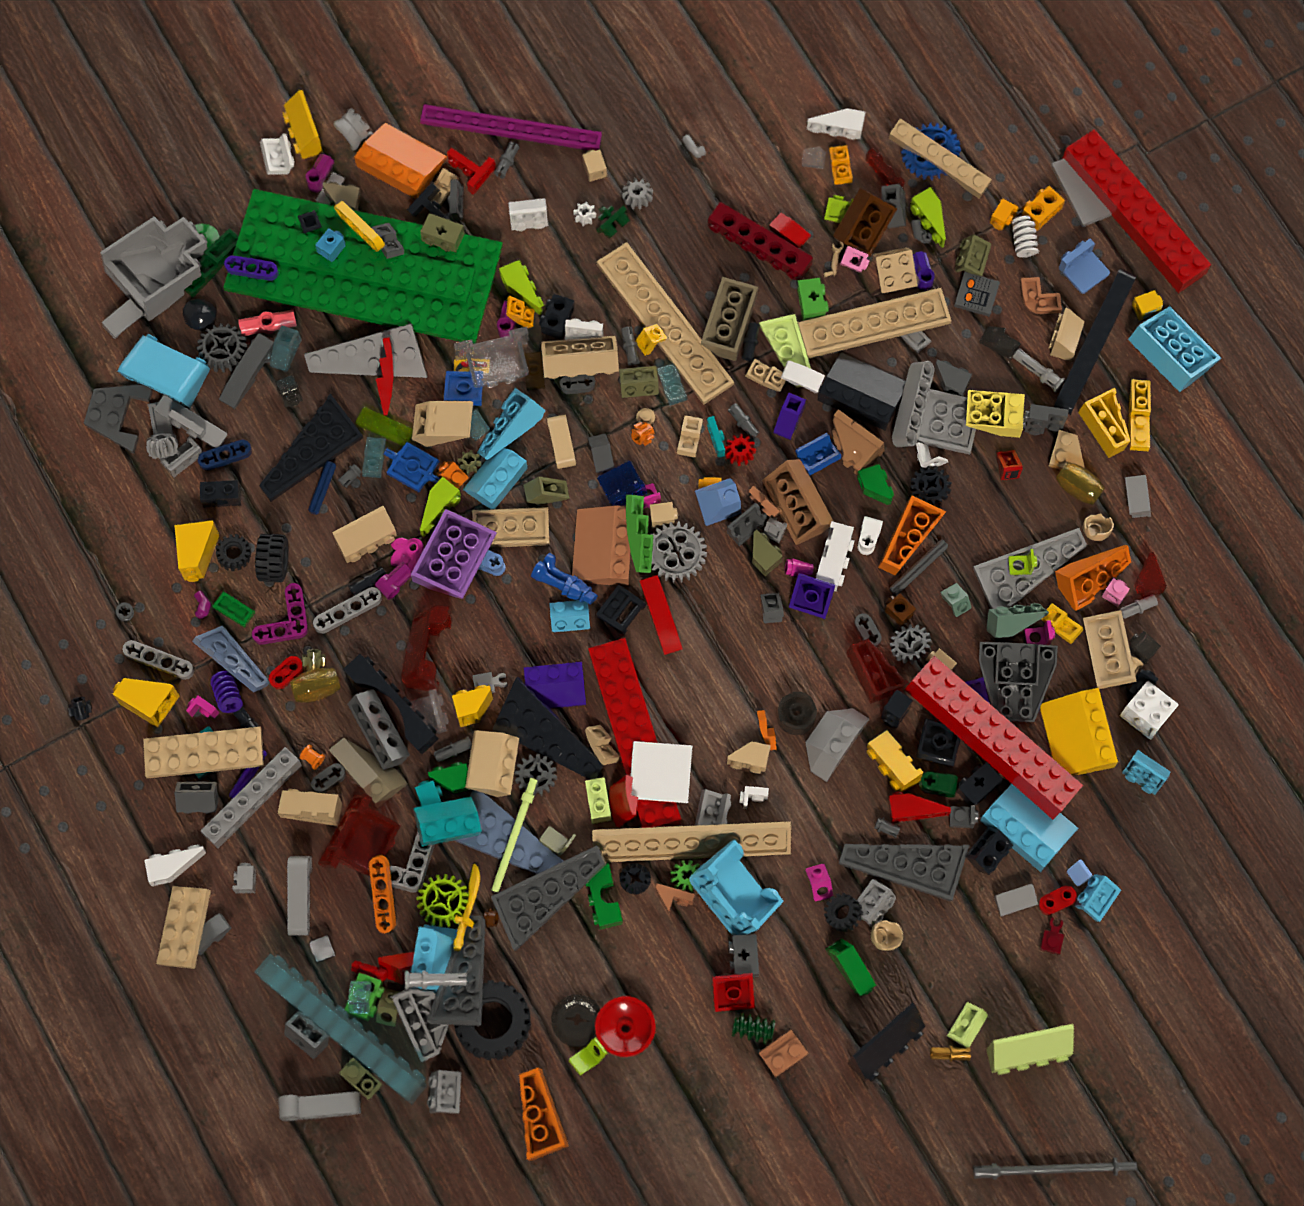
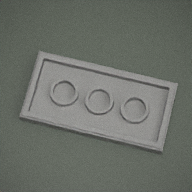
M1065 159L1051 164L1082 227L1111 216L1112 213Z

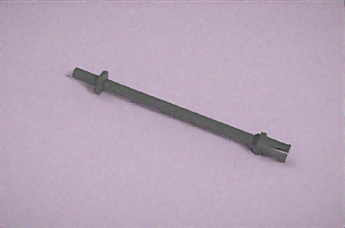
M1113 1158L1112 1163L1000 1167L996 1163H992L986 1166L973 1165L974 1179L992 1178V1180H997V1177L1001 1175L1112 1171L1114 1176H1117L1118 1171L1137 1170V1162H1117V1158Z

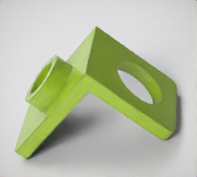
M1030 549L1027 556H1009V574H1032L1034 567H1037V556H1034V549ZM1020 560L1023 562L1024 568L1016 570L1013 567V563Z
M594 1038L586 1048L572 1056L569 1062L577 1073L582 1075L599 1064L607 1055V1051ZM594 1046L599 1049L600 1055L595 1052Z

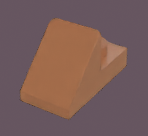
M656 884V893L668 914H670L673 900L677 901L676 903L681 906L693 905L695 894Z

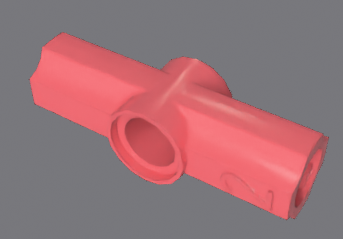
M294 310L277 313L263 312L256 317L238 320L239 328L242 332L241 336L258 333L272 334L279 329L297 326ZM266 321H271V324L264 325Z

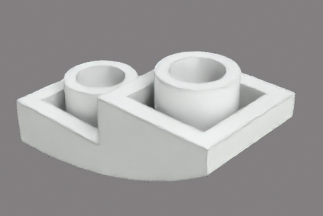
M787 361L780 378L796 386L800 385L814 393H818L825 375L798 363Z

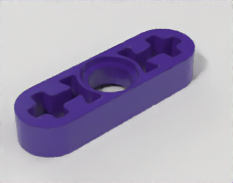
M232 255L227 257L224 262L227 272L232 275L272 281L279 274L276 264L270 261ZM233 262H236L238 266H234L233 268H231L229 264H233ZM255 264L257 268L254 272H248L246 270L247 266ZM272 268L274 272H270V274H267L266 271Z

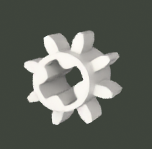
M587 202L581 205L578 203V210H573L576 216L575 222L582 223V226L588 223L592 224V218H596L594 205L590 207Z

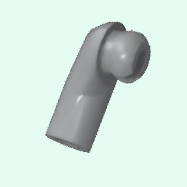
M685 135L682 138L686 148L696 158H701V156L706 154L703 146L697 148L690 135Z

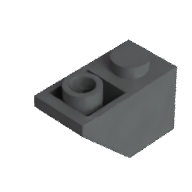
M900 184L882 186V200L897 208L887 228L906 226L905 191Z
M937 360L934 370L943 392L963 396L972 374L964 368L952 366L948 361Z

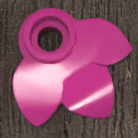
M398 538L394 540L391 546L396 551L391 557V565L398 566L403 561L413 571L424 550L422 541L417 538L409 540ZM413 544L417 546L415 551L411 550Z

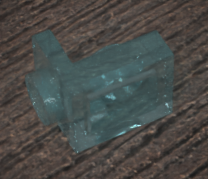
M351 981L348 997L350 1013L363 1014L370 1012L371 982Z

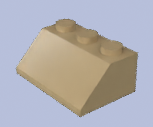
M384 506L332 532L335 542L347 563L358 561L362 555L375 552L379 546L390 544L397 537L396 530Z
M474 731L465 788L495 797L511 795L519 738L505 733Z

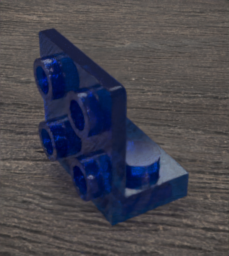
M631 461L597 478L611 506L625 505L626 495L643 496L647 494L646 486L638 476Z

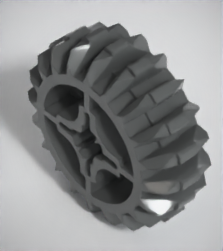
M220 323L218 328L213 325L211 331L206 328L207 334L201 333L202 339L198 340V357L206 361L205 365L210 370L214 367L215 372L221 369L225 373L226 368L232 371V366L237 367L238 361L240 362L246 349H248L246 338L241 336L242 332L238 331L237 327L231 328L230 324L224 327ZM212 342H214V346L211 348V351L208 353V348H209L210 344H211ZM237 343L236 350L231 354L230 351L234 347L233 345Z

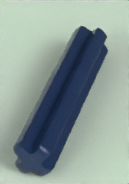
M327 461L308 509L312 514L317 515L320 511L336 468L333 462Z

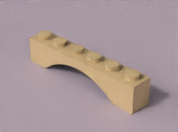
M899 119L890 132V140L934 164L980 199L989 186L991 178L902 119Z

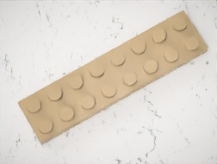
M938 288L798 322L807 357L812 358L951 324V317L942 289Z

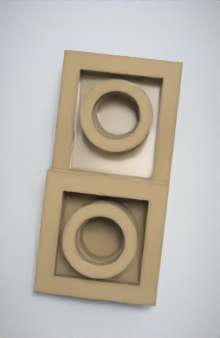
M756 359L753 360L745 374V377L778 392L781 391L786 380L780 378L783 373L782 371L773 366L770 368Z

